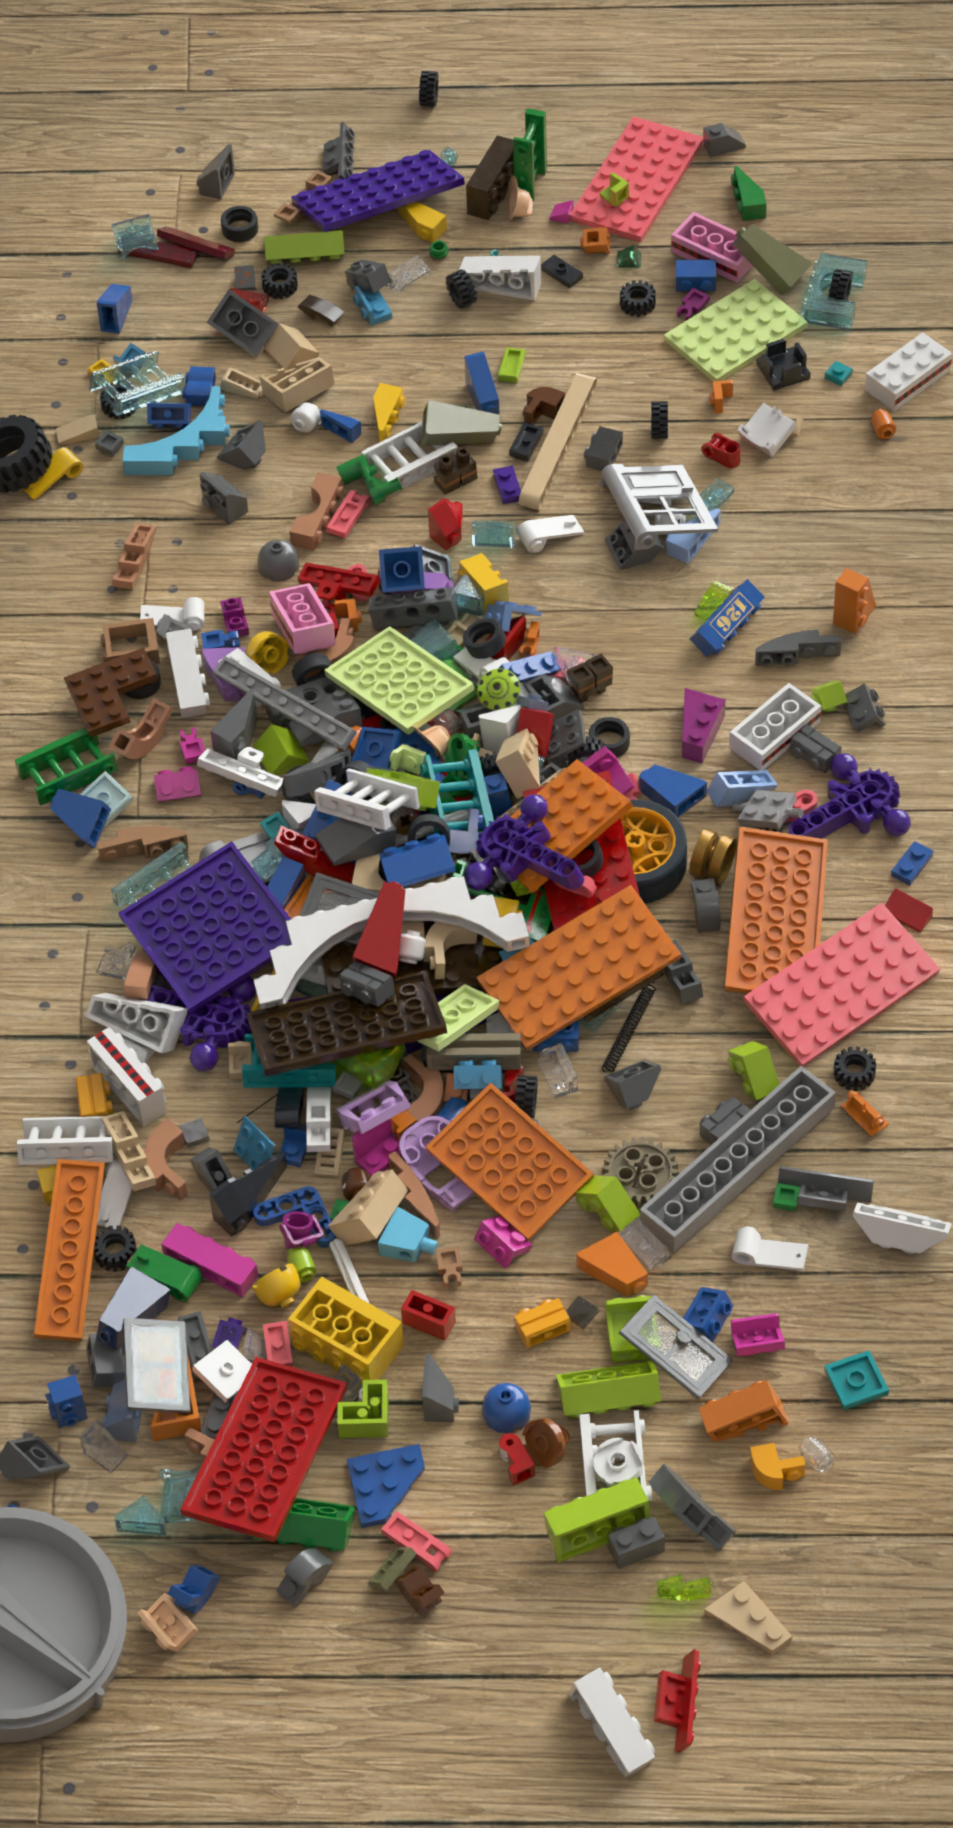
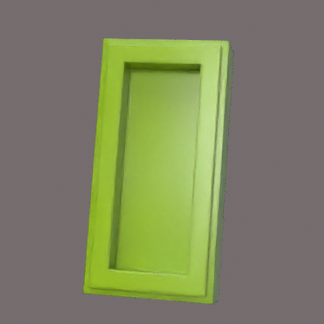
M506 347L498 372V381L518 383L526 350Z

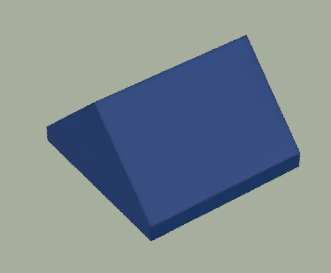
M422 546L379 549L382 593L425 589Z

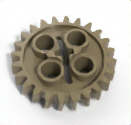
M644 1137L641 1138L640 1142H636L635 1138H632L631 1144L623 1140L622 1148L615 1145V1152H608V1158H604V1166H602L603 1176L617 1177L631 1200L636 1202L637 1208H640L641 1202L646 1204L679 1174L678 1162H675V1154L670 1155V1148L662 1150V1142L655 1146L653 1139L645 1143ZM648 1156L644 1163V1169H642L644 1157ZM640 1174L638 1186L634 1188L637 1183V1175Z

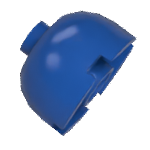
M512 1383L497 1384L489 1389L484 1396L482 1404V1414L486 1424L494 1431L506 1434L513 1433L512 1430H516L519 1427L520 1429L525 1427L530 1420L531 1405L526 1392L521 1387Z

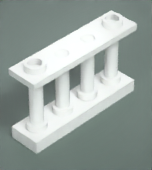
M421 421L362 451V454H365L370 466L374 464L384 475V483L397 477L404 489L435 473L434 464L439 462V458L444 455H449L450 457L455 455L458 447L454 442L446 446L432 445L436 451L426 454L416 443L421 440ZM409 447L419 459L409 463L399 451ZM391 455L402 468L392 472L382 459Z
M353 769L346 770L348 783L339 789L332 791L319 787L314 791L317 811L381 830H387L391 827L389 814L402 805L413 809L420 808L416 787ZM350 791L357 792L352 796L346 795ZM367 796L374 797L369 801L363 800ZM384 801L391 802L386 806L380 805Z
M103 1116L23 1118L24 1139L17 1140L18 1164H57V1159L102 1163L113 1162L112 1137H108L101 1118Z
M639 1410L634 1411V1423L595 1425V1423H590L589 1414L579 1415L586 1496L599 1490L596 1489V1482H600V1479L597 1477L593 1466V1459L598 1452L597 1445H592V1438H596V1435L635 1433L636 1444L639 1446L643 1456L641 1435L645 1434L644 1419H639ZM643 1464V1474L639 1477V1481L648 1500L652 1501L651 1485L646 1486Z

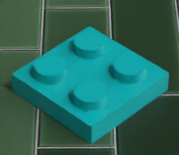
M870 1350L824 1365V1372L843 1411L889 1395V1389Z

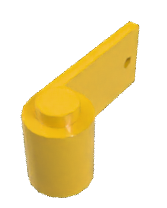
M68 448L58 449L52 455L49 468H46L44 476H40L38 478L39 481L28 485L29 487L23 490L35 501L64 474L68 478L77 477L83 470V463Z

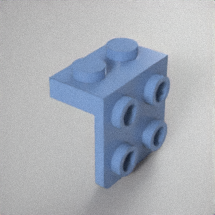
M496 601L495 605L488 604L487 612L484 614L483 619L491 618L497 620L503 631L509 632L512 614L542 616V612L536 611L537 607L522 606L517 605L515 602Z

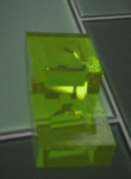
M713 581L694 612L695 616L707 620L734 589Z
M680 1574L658 1580L657 1595L658 1597L671 1600L711 1597V1583L709 1577L684 1583Z

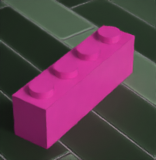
M176 1223L161 1243L163 1254L187 1265H195L201 1270L202 1277L242 1298L258 1278L257 1264L251 1258L236 1254L230 1247H223L217 1244L211 1237H204L196 1233L189 1226L184 1227Z

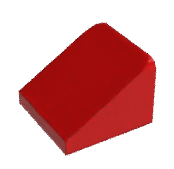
M521 1066V1070H505V1092L516 1091L518 1075H524L523 1066Z

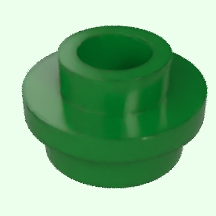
M440 240L434 241L429 248L430 256L436 259L444 258L449 253L446 243Z

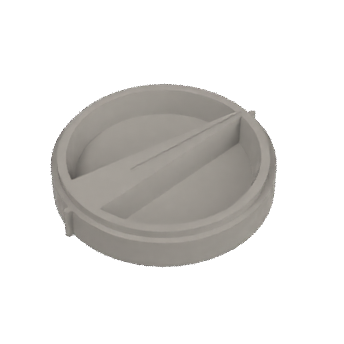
M0 1507V1743L28 1741L47 1736L74 1723L93 1706L97 1709L102 1708L104 1693L112 1682L121 1660L127 1625V1608L123 1588L114 1566L102 1549L87 1534L67 1521L45 1512L18 1507Z

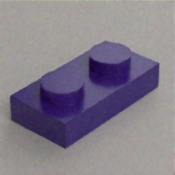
M513 465L493 469V477L502 504L518 502L521 489Z

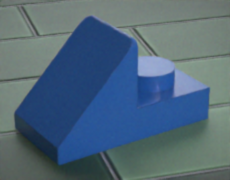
M300 1124L299 1128H284L285 1139L280 1152L283 1151L286 1154L287 1165L300 1168L307 1152V1125Z

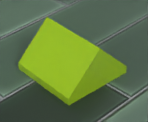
M271 724L253 745L254 749L263 752L261 763L266 772L276 776L310 762L302 746H300L290 729Z

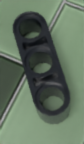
M279 1087L274 1114L275 1128H299L303 1108L302 1087Z

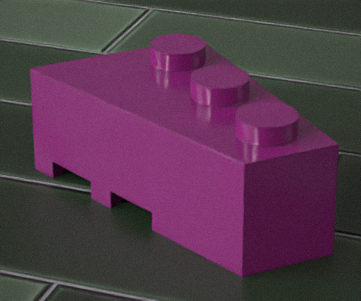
M685 688L682 758L703 764L725 717L726 699Z

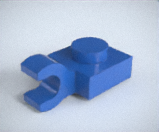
M221 629L201 633L204 649L225 648V646L231 648L240 647L237 631L223 634Z

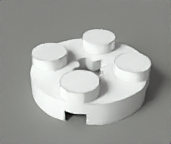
M612 1438L603 1442L598 1447V1452L593 1459V1466L597 1477L606 1483L607 1487L617 1485L626 1479L630 1480L642 1476L644 1460L642 1452L636 1443L624 1441L623 1438ZM619 1458L620 1461L625 1460V1462L621 1466H614V1459Z

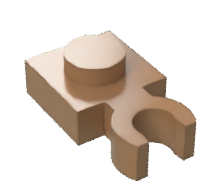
M459 1246L436 1249L439 1275L444 1274V1287L449 1288L448 1281L451 1279L457 1281L458 1287L461 1286L462 1279L459 1272L463 1271Z

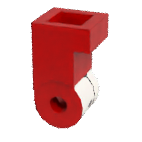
M513 1433L504 1434L499 1440L500 1456L510 1465L508 1467L509 1479L514 1486L536 1476L535 1464L517 1435Z

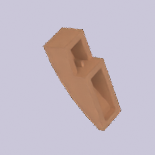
M139 949L134 956L126 976L124 991L127 998L148 1000L151 985H154L158 969L143 949Z

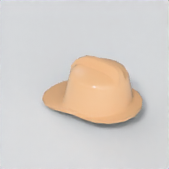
M512 176L508 184L507 193L509 220H512L513 216L523 217L531 215L533 206L530 193L519 188L516 177Z
M412 725L417 734L434 749L435 756L440 757V761L444 762L443 756L448 749L447 744L450 738L446 728L432 726L421 732Z

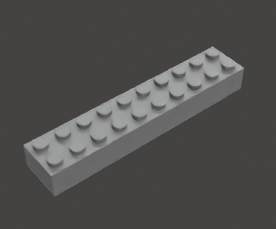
M800 1066L640 1208V1225L673 1252L678 1250L835 1108L836 1092L804 1067Z

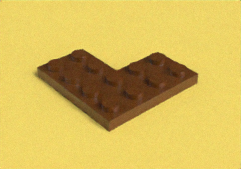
M144 647L64 677L65 684L90 738L131 723L119 695L158 680Z

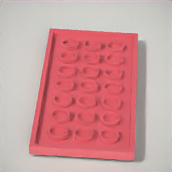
M633 116L570 213V221L592 228L607 227L609 233L642 242L702 147L703 137ZM613 172L629 182V198L617 207H614L600 197V192L610 185V174Z
M880 903L744 996L743 1001L799 1067H804L939 973L940 968L884 904Z

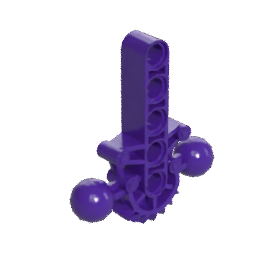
M842 753L832 759L830 770L835 778L842 781L848 780L849 784H839L836 780H830L828 782V798L831 801L792 822L789 825L788 834L822 839L849 823L856 826L861 833L867 834L870 831L872 821L883 817L885 831L891 836L899 837L909 831L911 819L905 811L893 809L898 807L900 798L898 782H895L894 776H889L887 771L881 773L880 769L872 771L871 767L868 771L859 774L857 772L858 764L856 759L850 754Z
M536 794L529 795L523 799L520 805L521 815L517 820L505 813L503 818L497 816L496 821H489L490 825L483 827L484 832L478 834L479 840L476 843L479 856L485 859L483 862L471 864L465 871L466 884L473 890L478 891L490 886L493 880L492 869L495 866L500 868L509 882L516 881L518 875L527 868L568 889L579 888L585 879L573 860L544 846L545 842L551 838L547 827L541 822L548 813V804L541 795ZM531 822L535 823L531 828L528 827Z
M248 976L229 988L230 997L224 996L221 998L218 995L194 1012H187L183 1026L180 1029L183 1045L190 1046L193 1040L205 1039V1043L196 1045L190 1053V1063L196 1070L202 1072L212 1070L217 1065L219 1058L216 1050L217 1047L228 1049V1043L245 1042V1034H252L246 1014L252 1012L249 1004L241 1005L251 1001L256 995L252 977ZM151 985L149 997L146 1001L186 1008L174 991Z

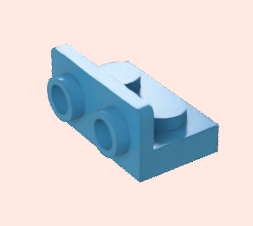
M359 286L354 287L353 301L356 306L360 307L363 319H367L370 326L393 319L392 312L379 290L375 293L362 292Z

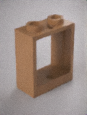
M153 618L103 625L104 634H100L101 646H106V650H102L104 662L138 650L112 652L111 640L147 635L149 647L144 649L150 660L160 664Z

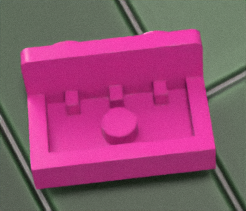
M189 766L179 768L180 772L171 773V770L158 771V775H154L157 801L164 802L201 796L197 769Z
M499 1215L482 1221L474 1237V1240L504 1268L510 1266L513 1257L529 1252L533 1245L525 1239L524 1235L515 1231Z
M778 1313L731 1320V1336L737 1356H750L756 1353L775 1352L785 1349V1340L780 1329Z

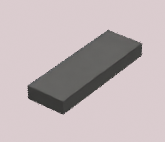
M201 1311L177 1317L178 1321L186 1322L187 1353L192 1368L193 1365L213 1351ZM194 1373V1377H195L196 1382L202 1381V1380Z

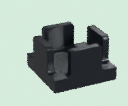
M784 338L766 344V353L761 354V357L756 360L757 366L773 391L808 380L811 375L806 366L807 355L799 342L795 343L794 347L787 349Z

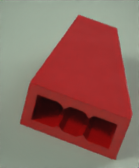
M384 881L354 952L353 962H360L396 978L406 890L402 889L403 886L397 882L390 881V883Z

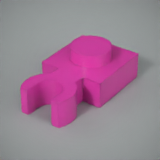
M194 727L191 728V735H185L184 731L180 730L182 741L180 746L186 764L197 762L198 758L205 752L202 739L197 738Z

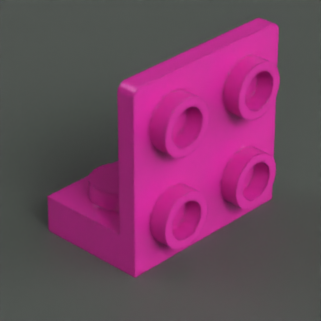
M605 746L582 762L594 773L609 770L613 787L622 795L627 794L634 788V784L616 756Z
M391 1118L363 1134L358 1130L352 1137L354 1163L359 1168L368 1171L371 1176L378 1171L383 1172L389 1168L388 1156L394 1151L401 1157L400 1141L392 1134Z

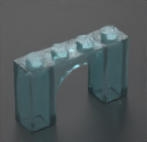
M820 253L819 260L814 262V275H810L809 286L811 287L806 289L805 300L807 301L802 303L801 314H804V319L808 324L851 330L855 317L856 302L828 297L822 291L830 287L836 268L852 271L851 287L863 289L867 274V260Z

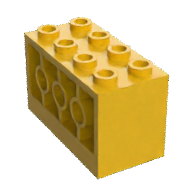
M324 1277L318 1280L288 1318L291 1343L297 1350L305 1351L311 1354L316 1361L330 1365L338 1374L349 1376L359 1386H363V1380H379L404 1347L401 1321Z

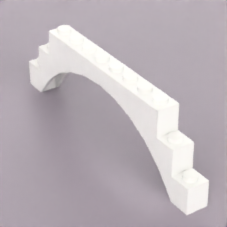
M464 876L459 878L451 877L439 883H428L416 889H405L403 921H435L456 925L486 937L507 952L530 946L529 934L522 912L517 914L509 913L500 918L493 894L488 896L480 895L470 900ZM377 898L372 900L364 899L348 906L340 905L335 909L317 911L312 915L304 917L296 916L286 921L291 945H281L270 950L275 975H263L259 979L254 980L260 1008L265 1009L286 1004L298 981L316 960L336 944L356 933L364 931Z

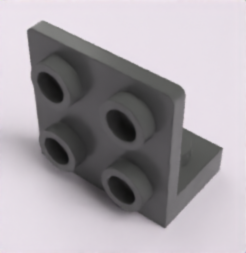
M579 709L553 721L547 761L549 763L552 762L561 769L569 767L568 753L586 745L583 717Z

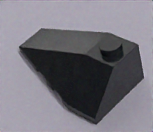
M282 1151L261 1162L258 1169L254 1171L250 1168L245 1170L243 1177L237 1180L232 1177L209 1194L213 1220L231 1237L247 1227L254 1217L253 1210L255 1206L265 1201L287 1168L286 1154Z

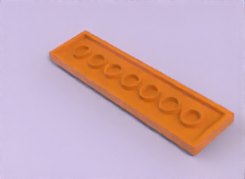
M57 1159L34 1338L83 1342L105 1163Z

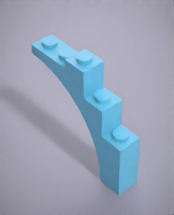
M212 386L209 400L204 409L184 429L156 442L124 446V474L174 475V468L178 467V460H200V453L204 452V445H226V437H230V424H226V417L223 410H221V407H225V395H221L220 386Z

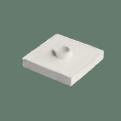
M226 1340L193 1365L192 1371L227 1403L235 1396L236 1391H239L252 1364Z

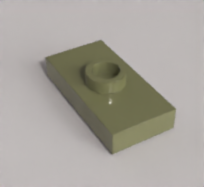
M397 1546L368 1581L369 1586L373 1590L387 1591L392 1583L404 1573V1569L417 1553L410 1547Z

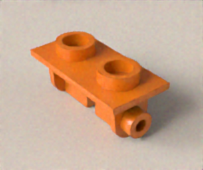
M852 1090L847 1094L848 1101L843 1103L841 1107L870 1137L889 1125L858 1092Z

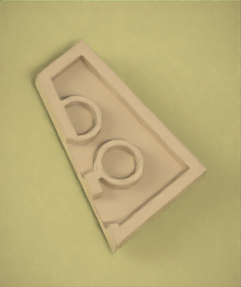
M745 1581L704 1609V1614L711 1618L715 1617L723 1622L725 1627L730 1630L734 1629L746 1636L748 1641L771 1655L792 1641V1635Z

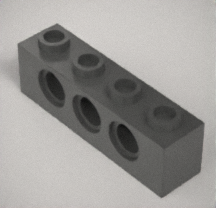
M441 587L431 590L371 597L368 611L374 629L377 630L386 629L389 626L394 628L457 620L459 604L453 587Z
M323 677L287 689L286 691L313 705L325 695L344 689L329 678ZM265 705L266 712L273 725L286 727L292 721Z

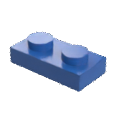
M914 841L892 869L891 876L910 886L933 857L934 851Z

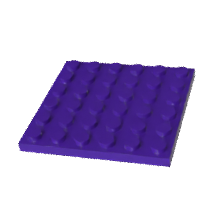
M232 841L118 913L121 920L188 1009L189 1013L194 1012L272 962L270 950L281 945H291L286 921L291 920V918Z

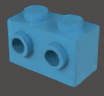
M496 1060L482 1061V1065H473V1061H459V1066H454V1089H485L490 1083L496 1088L502 1089V1065H496Z

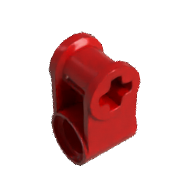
M714 433L711 440L701 446L702 453L708 459L714 460L727 468H735L740 465L739 443L720 433Z

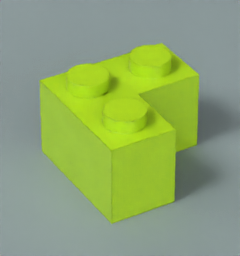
M751 1041L727 1050L729 1054L727 1059L729 1067L735 1073L742 1075L744 1081L742 1088L746 1096L758 1100L766 1097L780 1085L767 1046Z
M594 1175L591 1180L576 1192L577 1205L584 1211L597 1212L601 1218V1224L608 1231L622 1232L640 1216V1212L617 1177Z
M387 1379L363 1380L362 1402H338L337 1424L339 1438L388 1437L389 1392Z

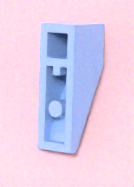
M716 508L709 513L718 527L720 525L721 510ZM695 518L684 524H693L700 522L698 518ZM713 532L668 534L665 540L666 554L688 564Z
M768 770L717 772L706 792L717 807L732 806L734 802L742 803L749 800L755 790L771 791L777 788L778 784Z

